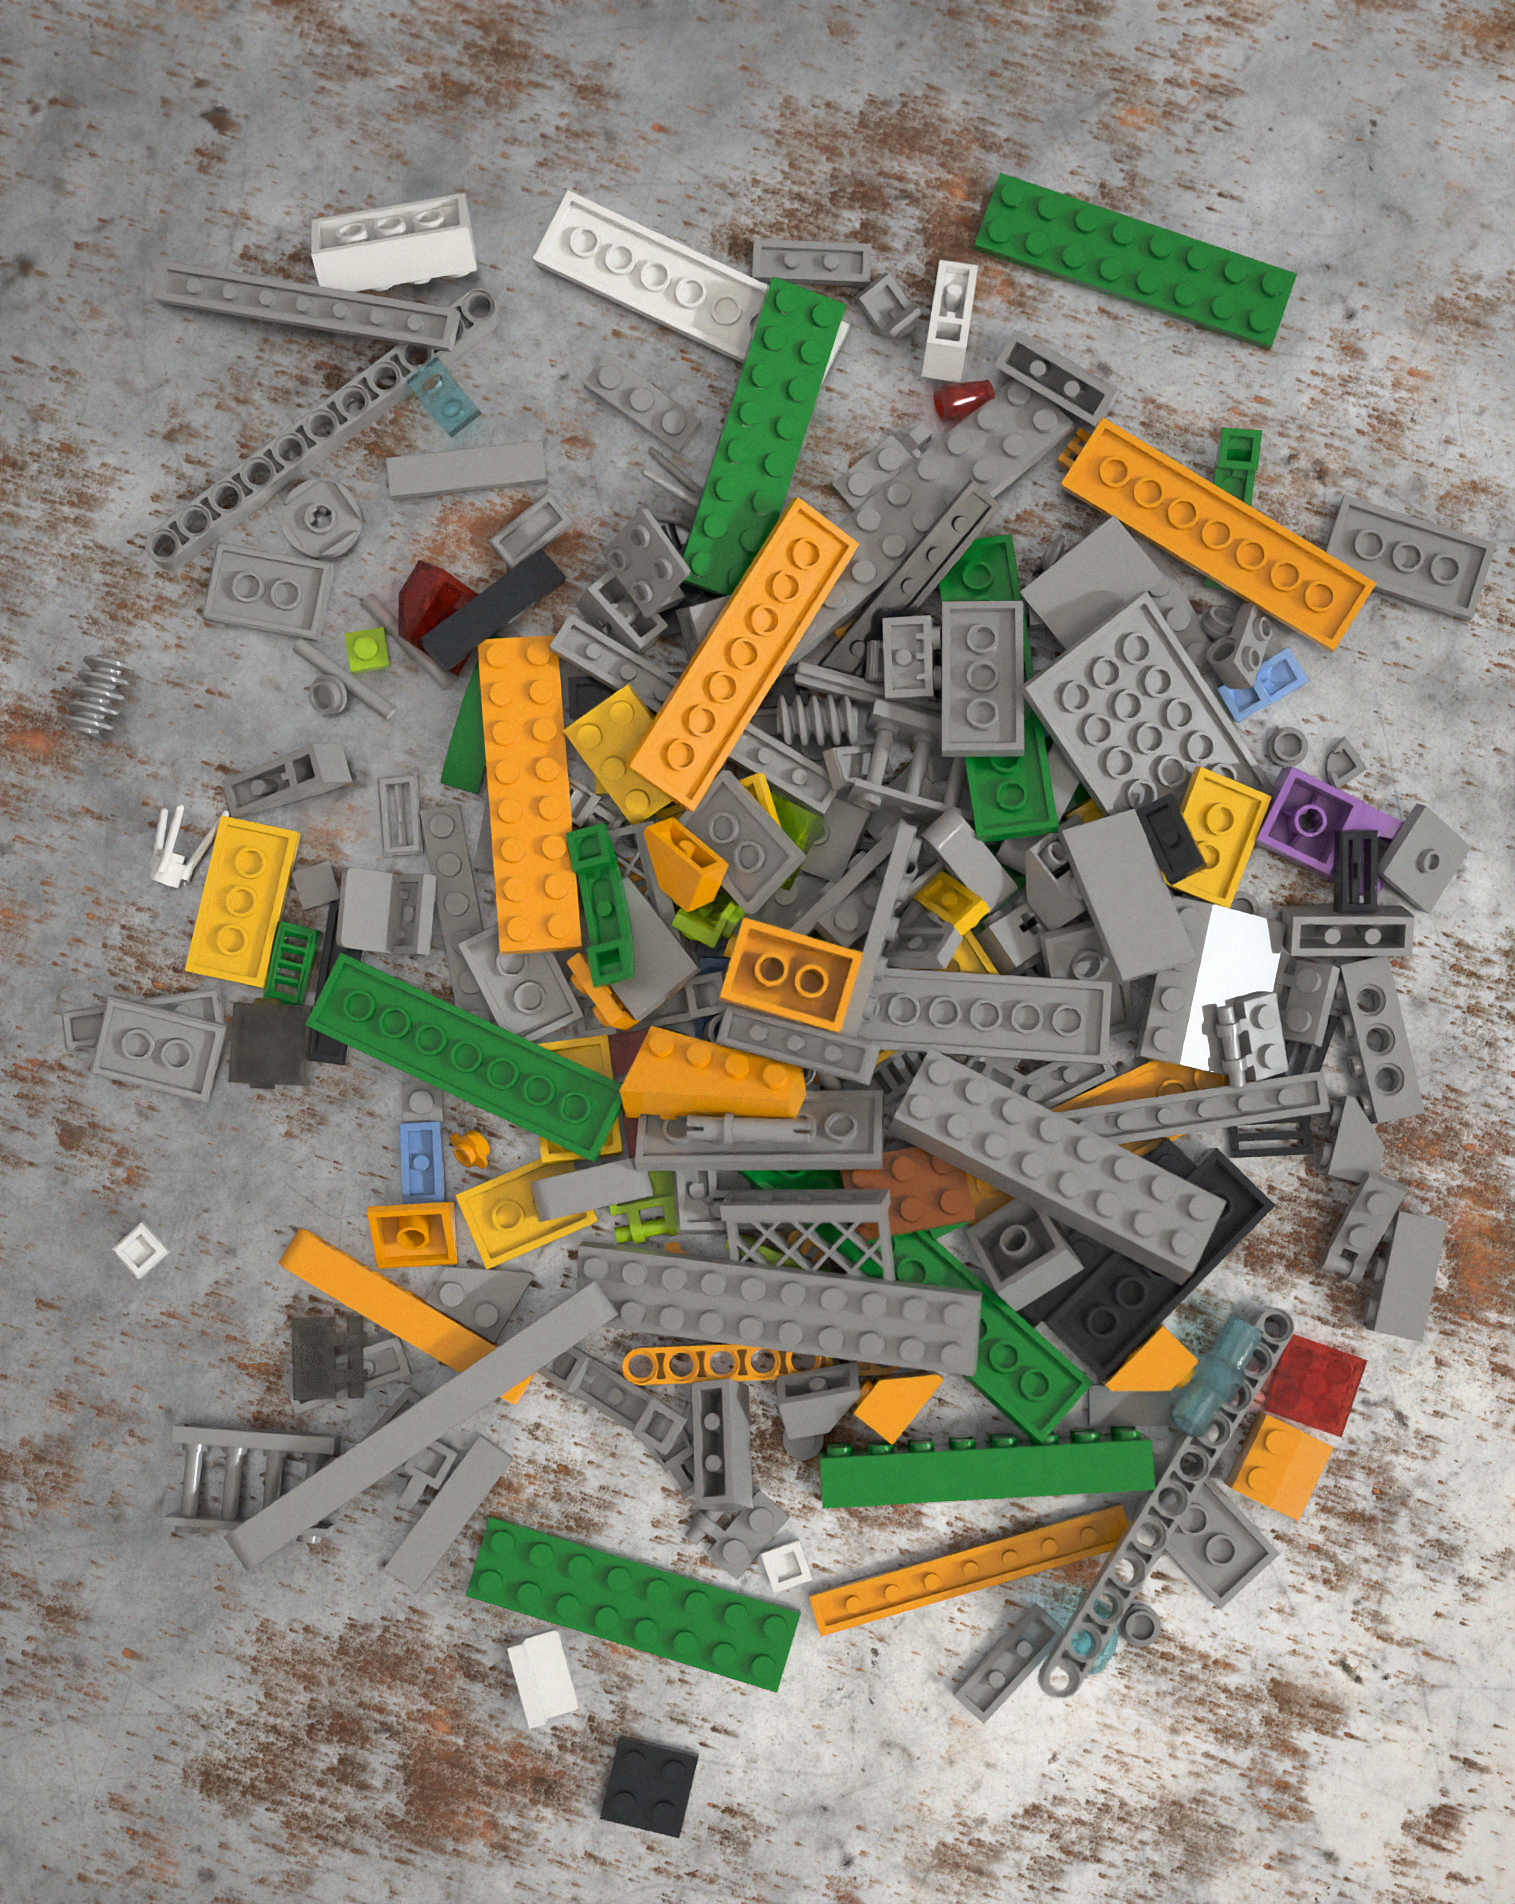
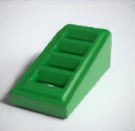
M280 921L263 1000L303 1010L323 935L322 932ZM294 937L306 940V948L288 944L289 938ZM285 953L303 956V964L284 960ZM281 968L301 972L300 979L281 976ZM277 983L297 988L296 996L275 991Z

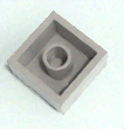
M1016 1198L964 1231L997 1294L1015 1312L1084 1269L1058 1220Z

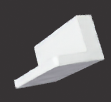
M550 1630L512 1641L509 1644L507 1650L529 1729L545 1725L548 1718L578 1709L579 1703L558 1630Z

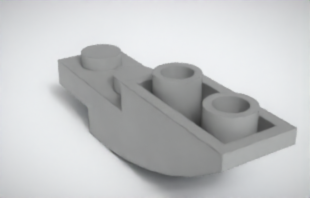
M922 841L917 863L909 862L905 878L911 879L909 892L905 903L897 902L893 917L902 912L911 901L915 900L914 897L942 870H945V867L924 841ZM890 858L877 867L873 877L817 920L815 929L828 943L852 949L864 938L867 940Z

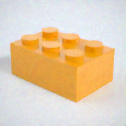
M743 918L718 1000L840 1033L863 953Z

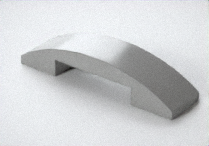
M724 971L691 978L680 990L629 1031L610 1025L608 1027L604 1026L592 1010L595 1004L591 998L577 1000L584 1015L577 1019L580 1038L607 1034L608 1036L647 1030L651 1026L663 1027L722 1014L725 1012L726 1005L729 1004L718 1000L725 979Z
M572 1346L537 1371V1373L560 1388L573 1393L632 1431L631 1434L664 1455L668 1454L687 1421L684 1416L639 1385L631 1383L625 1376L575 1346Z

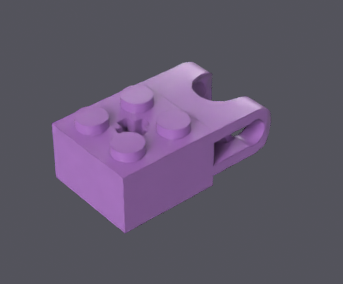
M1295 767L1282 768L1269 794L1272 798L1254 844L1334 883V830H1378V839L1392 843L1404 823ZM1308 813L1309 817L1307 820L1312 821L1311 827L1301 829L1299 816ZM1360 839V896L1364 897V866L1361 860L1364 839ZM1348 844V890H1349V844ZM1377 877V896H1378V894H1379V892H1380V890H1381V888H1382V882H1381L1380 878Z

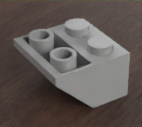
M1077 813L1059 826L1058 833L1048 834L1025 852L1027 902L1049 931L1059 929L1087 909L1058 837L1062 830L1084 824Z

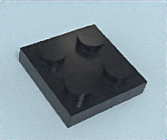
M620 1735L600 1819L680 1838L699 1754Z

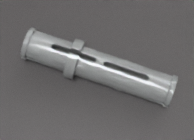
M725 1113L724 1117L688 1115L687 1117L688 1127H704V1130H687L688 1142L724 1141V1145L733 1146L734 1141L812 1144V1133L795 1132V1129L811 1130L812 1118L735 1117L734 1113Z

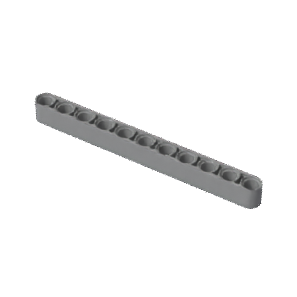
M482 288L473 289L447 307L457 309L461 313L457 329L459 335L455 339L453 352L398 344L152 530L145 541V550L148 556L162 569L175 571L215 543L492 333L500 322V312L494 296L488 290ZM479 305L491 308L488 315L483 318H475L471 313ZM417 352H423L428 355L427 360L419 366L409 364L410 357ZM383 377H396V383L392 388L386 390L378 388V383ZM356 399L365 401L364 408L360 412L348 413L346 411L351 401ZM323 423L333 424V430L328 436H315L319 425ZM296 446L302 448L298 459L294 461L284 460L285 452L289 448ZM261 470L270 471V477L266 483L262 485L253 484V478L257 472ZM237 494L239 499L233 508L223 509L221 507V503L227 495ZM195 519H207V524L203 531L199 533L190 532L191 523ZM175 542V549L171 555L159 557V549L163 543Z
M595 1280L224 1536L245 1570H250L618 1315L617 1311Z
M1270 1308L1258 1314L1251 1321L1156 1477L1155 1490H1148L1042 1664L1038 1673V1684L1046 1695L1053 1698H1068L1078 1691L1293 1336L1295 1330L1294 1320L1286 1310ZM1266 1318L1274 1319L1279 1324L1280 1335L1278 1338H1272L1266 1334L1264 1330ZM1246 1352L1254 1353L1258 1357L1260 1367L1257 1373L1248 1371L1245 1368L1243 1356ZM1225 1386H1231L1238 1392L1239 1402L1236 1407L1228 1406L1224 1402L1222 1391ZM1204 1420L1212 1421L1217 1426L1218 1437L1215 1442H1210L1203 1437L1201 1425ZM1184 1454L1192 1456L1197 1462L1198 1469L1193 1477H1189L1181 1471L1180 1460ZM1163 1489L1170 1490L1176 1497V1506L1172 1512L1163 1510L1158 1502L1159 1494ZM1142 1524L1149 1525L1154 1530L1155 1541L1151 1547L1143 1546L1137 1539V1530ZM1121 1559L1129 1561L1134 1568L1133 1578L1128 1583L1120 1581L1115 1573L1116 1564ZM1101 1594L1107 1596L1112 1603V1612L1105 1619L1100 1618L1093 1608L1095 1599ZM1079 1630L1086 1632L1091 1640L1090 1649L1083 1655L1076 1653L1071 1643L1073 1635ZM1057 1666L1063 1667L1069 1675L1068 1685L1061 1691L1055 1690L1049 1681L1051 1671Z

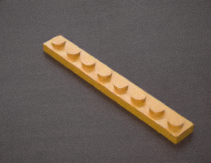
M1121 1503L809 1594L820 1637L1110 1552L1128 1525L1123 1505Z

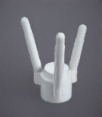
M180 804L175 809L164 849L168 810L166 808L161 809L153 855L148 866L151 867L148 878L175 888L179 887L181 879L190 881L194 868L216 838L220 821L219 817L190 860L184 865L185 856L173 852L184 811L183 805ZM225 810L221 815L230 817V812Z

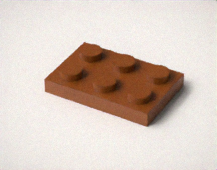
M918 1147L883 1153L882 1169H839L843 1189L890 1190L891 1205L888 1209L891 1237L971 1222L976 1219L966 1172ZM861 1222L854 1229L866 1241L877 1240L880 1237L878 1222Z

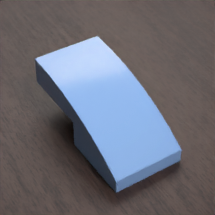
M1286 648L1261 664L1253 688L1242 690L1229 689L1224 684L1217 690L1235 721L1239 723L1310 681L1292 650Z

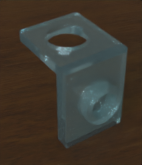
M438 357L432 359L406 381L427 411L450 437L455 436L481 415L479 408L457 385ZM434 373L440 374V380L433 389H422V383L427 376Z

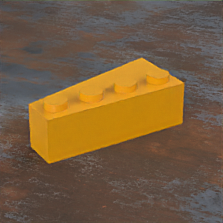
M654 1026L650 1027L619 1090L626 1117L641 1118V1114L659 1115L662 1120H677V1116L688 1117V1115L724 1117L725 1113H734L735 1117L796 1119L806 1097L802 1067Z

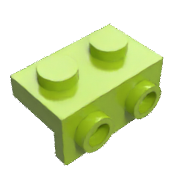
M718 891L715 900L688 913L683 908H680L671 926L680 930L685 937L694 941H700L714 949L722 936L727 939L730 938L731 933L734 932L738 922L742 921L746 912L733 898Z

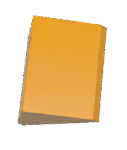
M455 1202L367 1207V1217L377 1269L458 1264Z

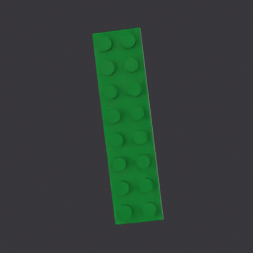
M1003 173L999 174L973 249L1270 351L1297 276V273Z
M774 276L769 280L681 555L690 569V574L683 583L720 596L732 595L777 523L846 304Z
M1012 534L978 538L973 541L938 584L941 607L942 602L1022 601V596L1019 593L1021 588ZM1023 607L1024 683H1026L1034 676ZM1024 697V756L964 757L977 841H982L983 843L1058 833L1059 826L1043 726Z
M341 952L305 1024L593 1162H597L623 1107L619 1092L622 1084Z
M492 1515L489 1517L465 1595L775 1693L778 1692L801 1615L799 1610Z

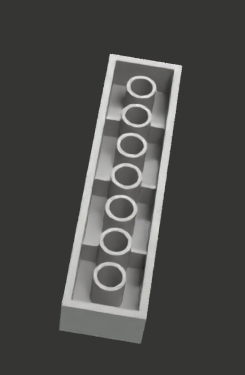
M931 1048L888 1129V1132L1180 1285L1193 1273L1226 1204V1201Z

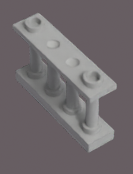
M876 699L868 713L865 729L874 731L877 735L866 781L858 778L855 779L846 800L856 802L857 806L865 810L877 811L880 809L930 825L951 807L963 817L975 832L972 812L958 808L966 777L964 757H953L943 803L920 797L930 752L934 749L942 751V718ZM895 738L912 742L915 746L904 792L881 785L892 740ZM999 840V841H991V842H984V844H985V845H992V844L995 843V844L1000 845V843L1002 842V840Z
M178 1423L173 1425L171 1442L183 1443L182 1450L186 1451L181 1513L172 1512L164 1516L163 1525L175 1526V1532L182 1534L200 1533V1528L236 1529L250 1519L238 1517L243 1455L247 1454L248 1448L264 1449L263 1456L267 1457L263 1509H265L280 1498L283 1458L288 1457V1451L304 1452L303 1459L307 1460V1480L323 1468L324 1461L328 1460V1454L334 1455L340 1451L341 1435L194 1423ZM207 1445L223 1446V1453L227 1454L221 1516L197 1514L202 1454L207 1451ZM318 1522L299 1535L296 1541L301 1543H321V1537H327L333 1533V1524Z

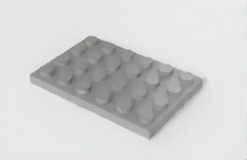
M1147 591L1136 594L1019 687V690L1104 817L1131 809L1136 811L1169 793L1176 797L1179 806H1181L1195 767L1206 768L1265 794L1273 788Z

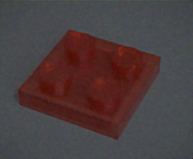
M1293 1334L1278 1359L1262 1409L1342 1438L1368 1360Z

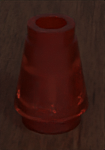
M988 379L944 384L941 386V390L935 391L933 394L934 406L938 417L942 422L950 420L952 423L968 416L987 404L988 401L995 399L993 386Z

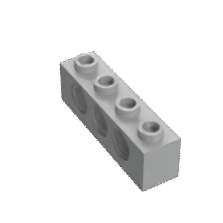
M1380 956L1337 966L1340 969L1334 998L1335 1000L1340 999L1344 1014L1339 1016V1025L1344 1039L1349 1038L1353 1054L1348 1055V1062L1353 1078H1359L1362 1093L1357 1095V1100L1371 1124L1425 1113L1388 956ZM1360 991L1370 993L1374 999L1373 1009L1369 1013L1362 1011L1357 1005V996ZM1370 1030L1378 1031L1383 1037V1046L1378 1052L1372 1051L1366 1044V1036ZM1380 1069L1387 1070L1392 1076V1086L1388 1091H1382L1376 1085L1375 1077Z

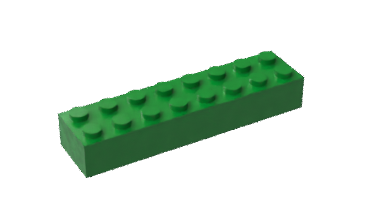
M1135 1426L1111 1427V1434L1099 1435V1432H1095L1094 1428L1071 1429L1069 1437H1058V1434H1054V1431H1051L1040 1445H1037L1032 1439H1017V1437L1013 1436V1433L989 1434V1441L976 1442L972 1435L949 1436V1443L934 1444L932 1438L921 1437L908 1439V1446H893L887 1440L867 1441V1448L852 1449L851 1442L827 1443V1450L819 1452L823 1509L1155 1490L1152 1439L1141 1433L1140 1430L1135 1429Z

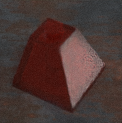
M419 560L399 592L398 636L432 659L419 644L420 638L478 594L446 570ZM470 655L451 668L449 672L458 676Z

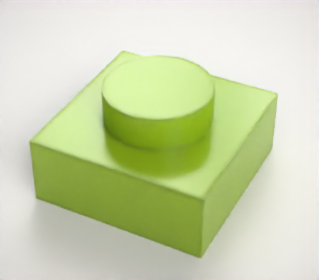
M384 627L344 633L350 672L353 675L392 668Z

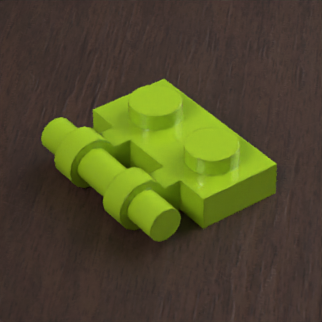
M648 1171L654 1195L609 1206L611 1216L627 1213L629 1225L614 1228L617 1244L633 1241L634 1244L646 1242L647 1237L669 1233V1237L681 1235L677 1234L672 1171ZM663 1205L664 1218L642 1222L640 1210Z

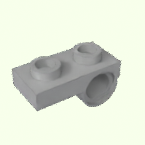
M1250 602L1241 604L1231 634L1213 642L1206 652V660L1229 689L1242 690L1253 688L1274 628L1264 613L1255 604Z

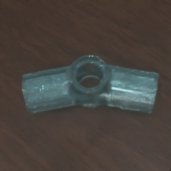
M1232 1314L1230 1315L1211 1352H1206L1197 1364L1191 1377V1385L1171 1414V1421L1177 1425L1180 1431L1191 1437H1203L1224 1403L1230 1404L1238 1393L1245 1378L1244 1369L1258 1343L1261 1341V1337L1264 1334L1263 1331Z

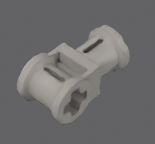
M568 774L572 825L583 829L603 823L595 818V816H598L609 824L606 825L608 830L625 826L627 818L624 814L618 815L601 804V797L596 795L588 786Z
M683 1426L667 1455L662 1454L643 1441L651 1456L661 1465L664 1472L671 1471L682 1488L681 1496L683 1499L695 1493L694 1445L685 1426ZM682 1464L686 1466L693 1479L689 1476V1474L687 1473Z

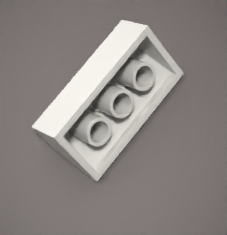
M465 193L311 220V256L318 283L321 287L351 292L368 289L384 291L397 284L408 282L411 284H423L431 278L442 276L458 278L477 270L476 252Z

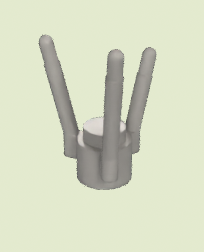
M650 447L648 453L690 490L686 493L659 475L643 468L641 474L682 500L678 512L684 514V516L680 517L653 509L648 510L656 520L675 523V525L690 530L703 488L655 448ZM637 507L636 512L644 507Z

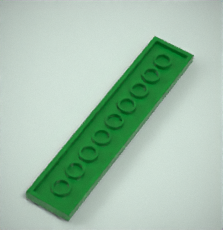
M839 1169L736 1170L757 1190L843 1189ZM820 1223L814 1229L830 1245L843 1234L832 1223ZM926 1230L891 1237L895 1281L982 1292L976 1372L974 1376H961L1037 1445H1040L1094 1382L936 1239L933 1240ZM848 1237L836 1248L852 1264L865 1253ZM876 1240L867 1241V1242H868L870 1245H872ZM879 1246V1247L876 1249V1250L879 1251L880 1253H881V1246ZM870 1256L858 1268L867 1277L884 1279L883 1267Z

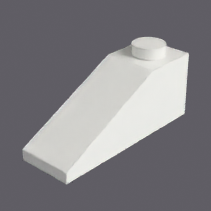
M946 260L939 261L921 377L960 383L978 265Z

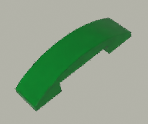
M1221 427L1212 483L1251 507L1255 471H1258L1262 430ZM1204 576V588L1225 589Z
M495 635L491 639H498L503 637ZM477 660L455 723L440 783L479 795L486 774L479 664Z
M601 823L566 833L572 871L579 878L591 947L586 949L593 987L599 988L634 978V947L624 885L607 826Z

